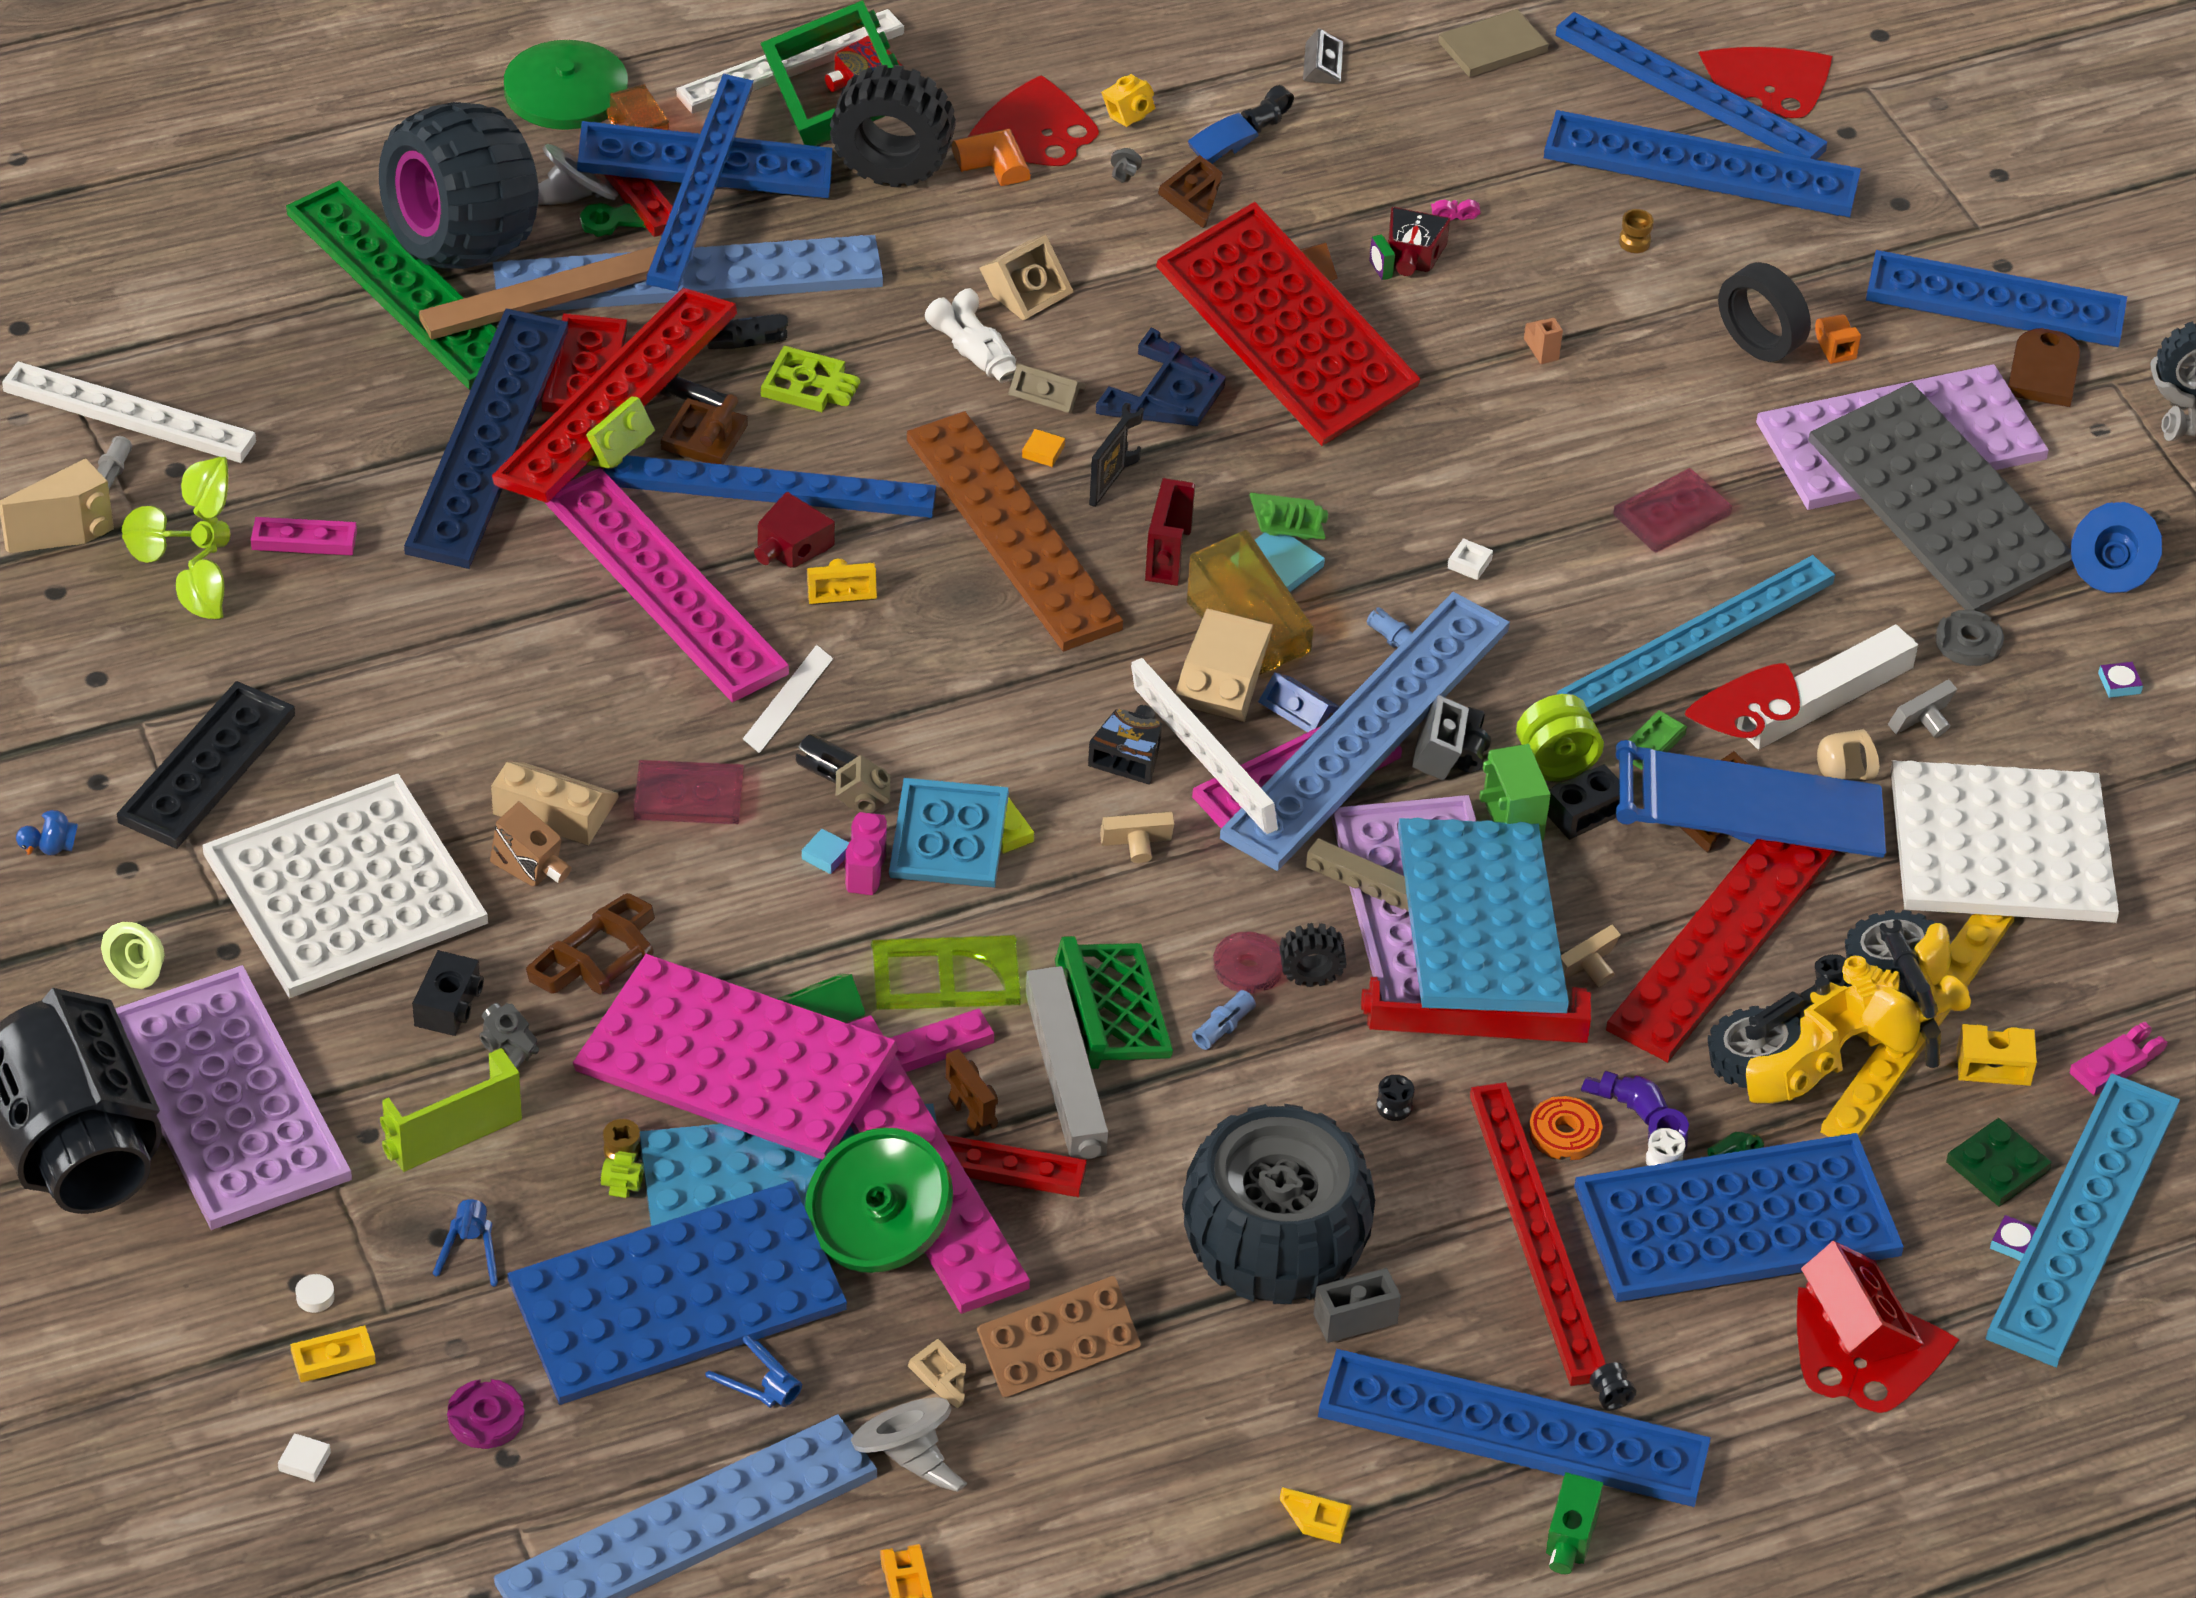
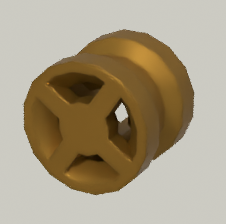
M616 1119L605 1126L603 1130L605 1158L614 1159L615 1152L622 1151L636 1154L635 1161H637L641 1151L638 1125L628 1119Z

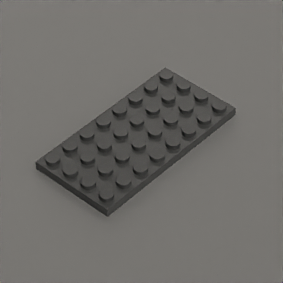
M1912 382L1811 431L1808 441L1965 610L1983 612L2074 565L2071 559V550Z

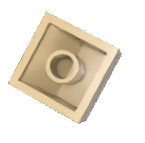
M1046 235L1026 241L979 267L993 297L1022 320L1033 316L1074 293Z

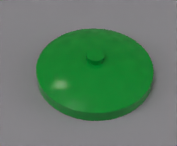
M554 40L534 45L518 54L509 63L504 74V95L509 107L522 119L550 129L581 128L582 121L597 123L605 121L622 107L628 94L627 71L621 60L615 54L599 45L579 40Z
M876 1128L849 1137L834 1147L824 1157L810 1180L806 1194L805 1210L812 1223L821 1249L833 1261L843 1267L859 1272L889 1271L915 1260L937 1240L951 1212L953 1184L947 1165L928 1141L907 1130Z

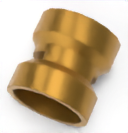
M1632 209L1624 213L1622 217V231L1619 238V245L1622 249L1630 253H1643L1649 249L1651 243L1650 233L1653 230L1654 219L1650 213L1641 209Z

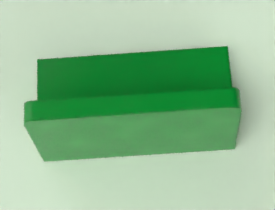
M840 973L777 998L778 1000L844 1023L865 1015V1010L852 974Z

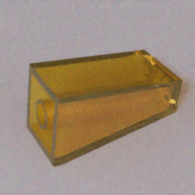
M1247 530L1190 554L1187 603L1202 619L1208 608L1273 625L1259 675L1275 670L1280 665L1293 659L1301 658L1311 652L1314 627Z

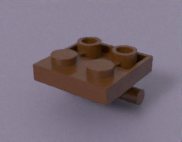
M732 394L727 395L721 406L718 407L687 398L661 438V450L705 463L724 464L747 428L748 416L733 412L739 401Z

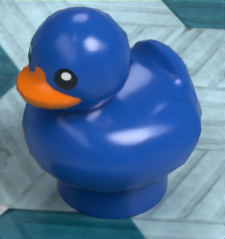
M50 810L42 814L44 818L42 833L36 827L24 826L16 834L17 844L26 850L27 855H30L36 847H40L44 854L54 856L62 850L72 851L78 824L68 822V818L63 812Z

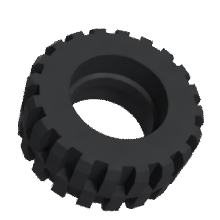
M878 65L875 67V70L867 68L860 71L859 75H854L848 80L847 85L843 87L830 124L832 128L830 132L831 141L835 144L834 149L838 156L845 158L844 164L850 170L853 168L857 170L858 176L864 179L867 177L874 180V183L879 185L890 183V187H900L902 183H906L907 186L914 185L919 182V179L921 181L927 180L934 172L938 171L946 158L954 134L956 119L953 115L954 108L952 103L947 101L948 96L942 88L938 89L935 87L936 82L930 77H922L920 71L915 69L908 71L904 69V66L894 65L893 68H888L887 65ZM890 116L897 118L910 126L915 135L897 136L880 129L870 117Z

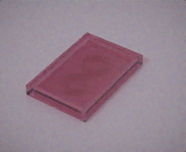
M1688 468L1615 505L1613 515L1653 552L1657 553L1731 515L1732 505L1691 468Z
M639 760L634 820L739 824L744 765Z

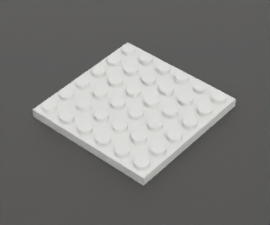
M1892 760L1891 780L1904 910L2117 923L2119 910L2099 773Z
M399 774L389 776L202 845L205 858L289 999L488 924L487 912Z

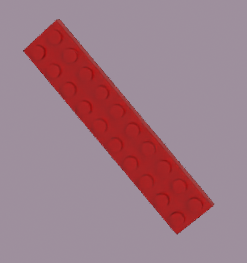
M683 287L492 474L494 485L548 503L596 455L586 434L630 397L640 398L645 407L738 314L736 303Z
M1756 839L1609 1018L1606 1031L1668 1063L1838 851Z

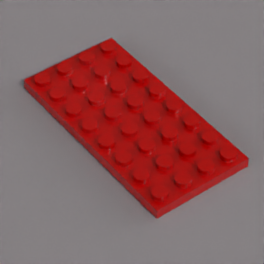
M1255 201L1157 260L1156 267L1321 446L1415 389L1420 383L1421 379Z

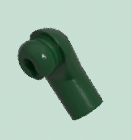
M1733 1132L1708 1148L1707 1153L1708 1156L1764 1148V1141L1758 1135Z

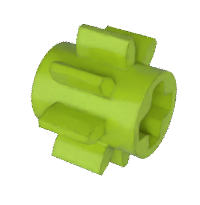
M618 1151V1153L615 1152L614 1159H605L601 1172V1185L610 1187L609 1196L626 1198L630 1196V1190L637 1192L640 1190L644 1165L635 1163L636 1154Z

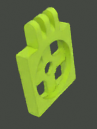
M783 346L761 386V397L823 412L828 402L848 406L861 381L857 376L844 373L845 361ZM802 364L794 368L789 367L792 365ZM816 367L824 370L829 377L816 374ZM804 374L807 375L809 379L806 381H800L797 379V376ZM779 377L790 380L791 385L789 389L777 387L775 378ZM809 386L823 389L818 396L802 393L805 387Z

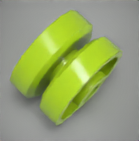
M1557 694L1548 696L1530 706L1517 722L1516 734L1522 745H1530L1546 781L1558 782L1572 779L1590 769L1603 753L1604 741L1584 701L1576 695Z

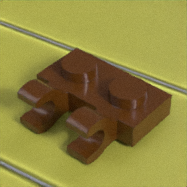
M960 1049L947 1053L945 1078L951 1084L948 1100L956 1111L961 1110L962 1102L965 1103L969 1109V1117L966 1123L975 1136L980 1134L981 1126L989 1125L992 1129L996 1128L998 1119L995 1114L998 1097L994 1088L984 1083L979 1075L976 1064L972 1060H967Z

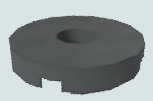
M1958 610L1952 612L1951 616L1946 619L1943 617L1940 620L1935 639L1941 653L1953 662L1967 666H1981L1992 662L1999 656L2003 646L2004 635L2000 625L1997 623L1996 626L1991 622V617L1985 613L1974 610ZM1963 635H1972L1977 639H1966Z

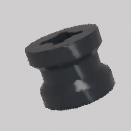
M1389 1075L1380 1081L1376 1108L1383 1118L1390 1121H1400L1406 1119L1411 1114L1413 1108L1412 1099L1415 1093L1412 1081L1402 1075Z
M1612 1362L1599 1367L1590 1377L1589 1382L1594 1391L1600 1393L1599 1401L1606 1410L1620 1409L1629 1404L1636 1396L1637 1391L1633 1383L1626 1380L1628 1373L1623 1364L1619 1362Z

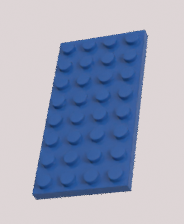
M1857 1133L1575 1178L1574 1188L1616 1302L1803 1272L1801 1268L1833 1240L1872 1260L1902 1256L1904 1248Z
M793 1181L508 1273V1282L559 1405L745 1344L743 1342L744 1336H749L754 1341L847 1310V1301L827 1256L820 1247L812 1223Z

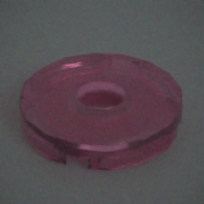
M1237 932L1225 937L1216 946L1213 954V969L1217 973V978L1221 984L1233 991L1245 990L1248 993H1255L1256 989L1262 988L1265 991L1278 983L1283 974L1280 947L1266 935L1255 932ZM1252 960L1257 964L1254 966H1244L1240 962Z

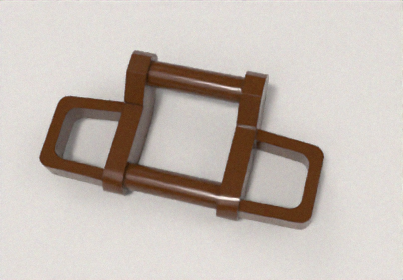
M626 893L598 909L592 914L590 921L563 941L558 940L526 967L529 982L554 994L579 976H582V979L592 991L599 995L609 989L610 983L642 960L645 954L651 956L654 954L651 944L640 932L641 929L655 919L652 905L630 893ZM628 909L638 912L630 920L619 916V914ZM600 930L626 943V946L630 949L603 971L598 968L588 955L576 949ZM554 962L565 967V969L552 977L542 973Z

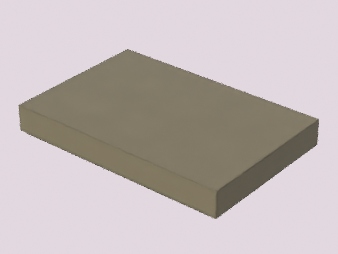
M1518 9L1439 34L1441 46L1469 78L1547 53L1549 46L1547 41Z

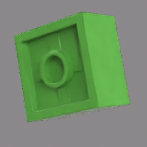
M1524 744L1489 750L1488 761H1485L1483 764V770L1486 773L1484 790L1480 791L1479 799L1481 802H1485L1492 821L1507 824L1518 822L1539 824L1541 841H1544L1550 791L1530 745Z

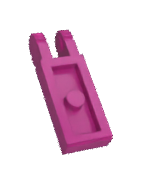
M2143 1022L2133 1027L2127 1035L2119 1036L2073 1063L2069 1073L2092 1095L2096 1096L2103 1091L2111 1073L2127 1078L2145 1067L2147 1062L2161 1054L2168 1042L2162 1036H2158L2150 1040L2141 1050L2137 1045L2146 1040L2152 1031L2151 1026Z

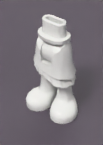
M968 288L959 292L954 298L952 305L948 299L942 297L934 300L928 306L925 312V320L933 328L952 338L954 348L959 351V354L970 359L978 368L984 372L986 371L987 376L995 377L1000 383L1013 380L1016 370V358L1011 354L1001 334L996 329L985 327L977 319L975 313L979 307V297L973 289Z

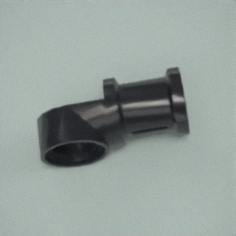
M1276 85L1269 90L1259 106L1253 109H1245L1241 112V115L1260 133L1262 128L1269 124H1278L1281 121L1282 115L1291 108L1294 102V95L1283 85Z
M1468 707L1469 712L1462 753L1455 764L1460 770L1473 773L1481 770L1484 763L1483 753L1489 749L1491 737L1482 729L1485 711Z

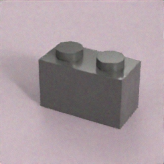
M1440 695L1436 697L1427 716L1419 726L1413 768L1441 780L1445 779L1462 753L1469 708Z
M1384 1268L1317 1286L1313 1315L1326 1342L1330 1343L1398 1324L1401 1295L1388 1269Z

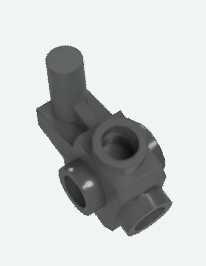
M494 1003L483 1012V1032L479 1034V1037L487 1050L492 1052L495 1049L502 1048L509 1054V1059L516 1069L520 1067L524 1060L528 1061L532 1054H538L537 1039L528 1029L529 1023L513 1004L506 1003L501 1006L499 1003Z

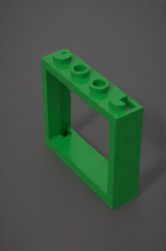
M863 0L760 43L804 145L816 146L831 139L830 132L832 128L830 124L835 108L807 119L782 63L783 60L864 27L881 65H887L888 68L899 65L894 53L887 54L886 50L890 49V45L884 31L877 32L876 28L881 26L874 9L868 11ZM873 116L870 118L872 121H876L885 116Z

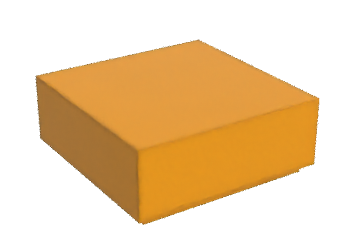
M1034 429L1022 449V458L1053 467L1065 447V438Z

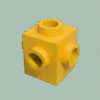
M1132 74L1118 79L1114 85L1101 92L1110 118L1125 127L1143 120L1147 114L1156 109L1152 98L1154 91L1151 85L1146 80H1141Z

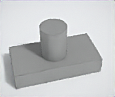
M1949 679L1899 706L1889 721L1888 726L1895 734H1898L1921 721L1934 738L1941 736L1951 725L1939 711L1947 707L1957 688Z

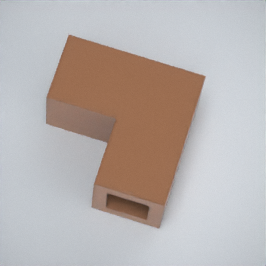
M1550 318L1527 323L1524 340L1539 363L1545 364L1559 360L1563 330L1556 319Z

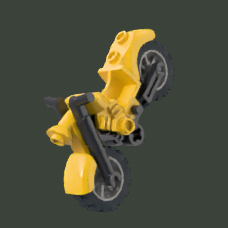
M1895 910L1885 911V914L1878 915V913L1869 915V919L1865 921L1861 919L1855 924L1856 928H1851L1847 933L1848 939H1845L1846 958L1837 954H1829L1815 962L1816 980L1812 987L1801 993L1792 991L1771 1006H1766V1008L1750 1006L1749 1010H1735L1732 1012L1733 1015L1729 1017L1725 1015L1719 1019L1718 1025H1713L1710 1030L1711 1035H1708V1047L1714 1073L1719 1078L1724 1077V1082L1728 1084L1737 1083L1739 1087L1747 1088L1751 1103L1773 1104L1786 1100L1791 1101L1793 1098L1810 1091L1821 1078L1831 1071L1839 1073L1843 1070L1840 1049L1851 1036L1858 1035L1868 1042L1869 1047L1882 1043L1897 1052L1907 1053L1916 1046L1920 1032L1926 1041L1925 1065L1929 1068L1938 1067L1940 1065L1941 1031L1934 1018L1948 1010L1964 1011L1971 1004L1967 986L1957 978L1946 975L1951 962L1950 940L1947 927L1941 923H1935L1933 920L1928 921L1923 914L1918 913L1914 915L1909 910H1902L1901 913H1895ZM1940 982L1939 990L1936 991L1934 986Z

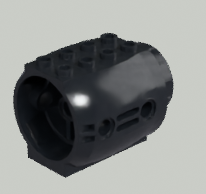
M52 988L41 1001L13 1012L0 1022L1 1147L14 1167L23 1188L50 1193L57 1205L65 1211L77 1214L96 1213L113 1208L131 1198L147 1181L151 1169V1159L160 1145L162 1129L157 1117L160 1109L112 1000Z

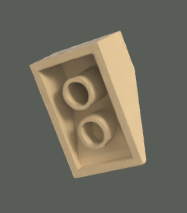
M83 459L0 500L5 549L8 553L85 544L114 530L108 481L87 459Z
M1207 608L1185 660L1176 689V696L1187 708L1245 722L1273 625Z

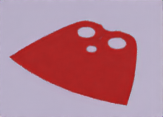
M1735 47L1698 52L1706 70L1716 85L1743 99L1748 97L1758 98L1762 101L1761 108L1785 118H1802L1810 113L1825 85L1833 57L1822 53L1776 47ZM1772 86L1775 88V91L1771 92L1770 95V92L1765 91V87ZM1786 98H1793L1799 101L1801 106L1799 109L1791 111L1784 109L1781 102Z
M1040 75L1016 88L997 102L978 121L968 137L1011 129L1025 162L1047 166H1063L1076 157L1078 147L1090 144L1098 136L1099 130L1093 120L1068 95L1044 76ZM1073 125H1080L1086 128L1087 133L1083 137L1075 138L1067 133V129ZM1050 129L1053 133L1050 136H1045L1042 134V131ZM1057 145L1065 150V154L1059 158H1051L1046 155L1045 150L1049 146Z
M1798 1287L1797 1336L1800 1365L1807 1386L1815 1393L1830 1398L1848 1397L1855 1401L1856 1405L1860 1408L1877 1413L1890 1411L1905 1401L1940 1366L1959 1341L1958 1338L1945 1330L1905 1312L1924 1345L1919 1349L1874 1362L1866 1361V1367L1858 1368L1854 1365V1360L1859 1357H1851L1841 1348L1838 1343L1840 1336L1836 1329L1829 1325L1823 1317L1822 1311L1824 1308L1820 1301L1813 1297L1807 1288ZM1823 1367H1834L1841 1373L1842 1380L1834 1386L1825 1385L1818 1378L1819 1370ZM1873 1381L1883 1384L1888 1391L1887 1396L1879 1401L1867 1398L1863 1392L1865 1384Z

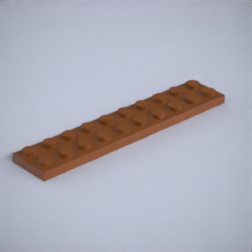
M966 411L907 431V442L1063 652L1123 630L1122 618Z

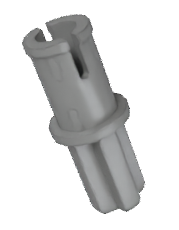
M123 436L114 437L107 453L103 454L98 461L99 467L97 470L108 481L109 489L116 476L122 474L124 462L133 447L131 441Z

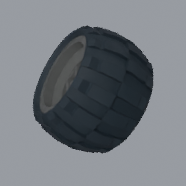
M1264 1104L1249 1107L1247 1112L1238 1116H1228L1218 1123L1217 1128L1212 1130L1210 1136H1206L1203 1144H1200L1187 1170L1186 1184L1183 1189L1182 1209L1184 1212V1227L1197 1260L1203 1263L1204 1269L1208 1271V1276L1220 1286L1226 1285L1237 1291V1296L1251 1301L1260 1299L1273 1301V1304H1292V1300L1301 1298L1311 1300L1315 1298L1317 1286L1343 1280L1357 1264L1371 1236L1376 1201L1371 1171L1367 1169L1366 1160L1359 1148V1144L1350 1132H1342L1336 1126L1337 1121L1323 1113L1316 1114L1304 1110L1303 1106L1290 1104L1267 1106Z

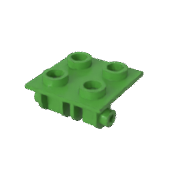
M1250 493L1249 496L1261 532L1273 536L1282 534L1298 536L1306 540L1312 538L1325 540L1321 523L1327 522L1328 511L1323 510L1322 506H1315L1313 500Z

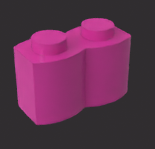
M859 812L853 819L851 841L846 849L845 885L849 893L874 895L880 886L881 866L886 858L887 821L884 815Z

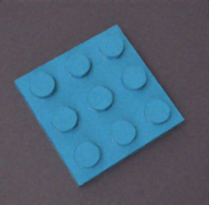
M904 778L889 868L890 878L995 888L1009 797L1008 787Z

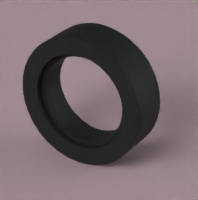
M1751 263L1729 277L1722 284L1718 295V305L1723 323L1735 342L1753 357L1768 362L1778 361L1807 340L1811 329V318L1807 303L1796 284L1780 269L1767 263ZM1747 288L1754 289L1762 294L1774 307L1781 323L1782 336L1771 333L1757 320L1748 302Z

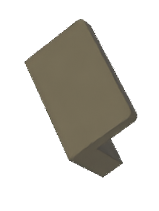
M1017 363L1008 395L1072 414L1079 389L1085 390L1086 384Z

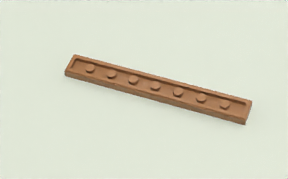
M658 245L419 311V318L432 340L500 321L505 308L529 313L647 280V274Z

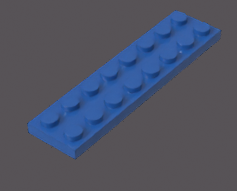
M582 121L577 171L682 183L700 134ZM735 137L717 187L829 198L832 148Z
M1876 250L1866 301L2028 331L2044 328L2063 332L2076 340L2119 347L2128 296Z

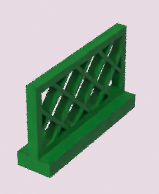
M1075 936L1061 937L1054 961L1056 967L1062 966L1090 1069H1099L1101 1060L1171 1058L1173 1049L1142 944L1078 945ZM1119 956H1134L1136 964L1130 968L1117 960ZM1083 957H1095L1103 963L1096 969L1085 962ZM1108 967H1111L1124 976L1117 982L1103 972ZM1132 980L1142 986L1144 991L1138 995L1125 987V984ZM1098 981L1111 990L1104 996L1094 990L1091 985ZM1116 994H1119L1132 1003L1125 1009L1111 999ZM1137 1007H1140L1150 1013L1152 1018L1146 1022L1132 1012ZM1106 1008L1119 1017L1112 1023L1100 1016L1099 1012ZM1124 1021H1127L1140 1030L1135 1036H1132L1119 1026ZM1112 1034L1126 1043L1124 1047H1109L1107 1039ZM1145 1034H1148L1159 1041L1160 1046H1149L1140 1039Z

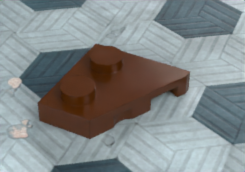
M1199 155L1162 183L1158 194L1200 227L1204 228L1207 225L1223 172Z

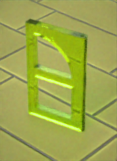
M1015 935L872 940L876 1010L1021 1005L1016 950L1017 939ZM952 955L969 957L989 967L999 978L1004 990L955 992ZM937 956L940 993L890 994L889 957Z

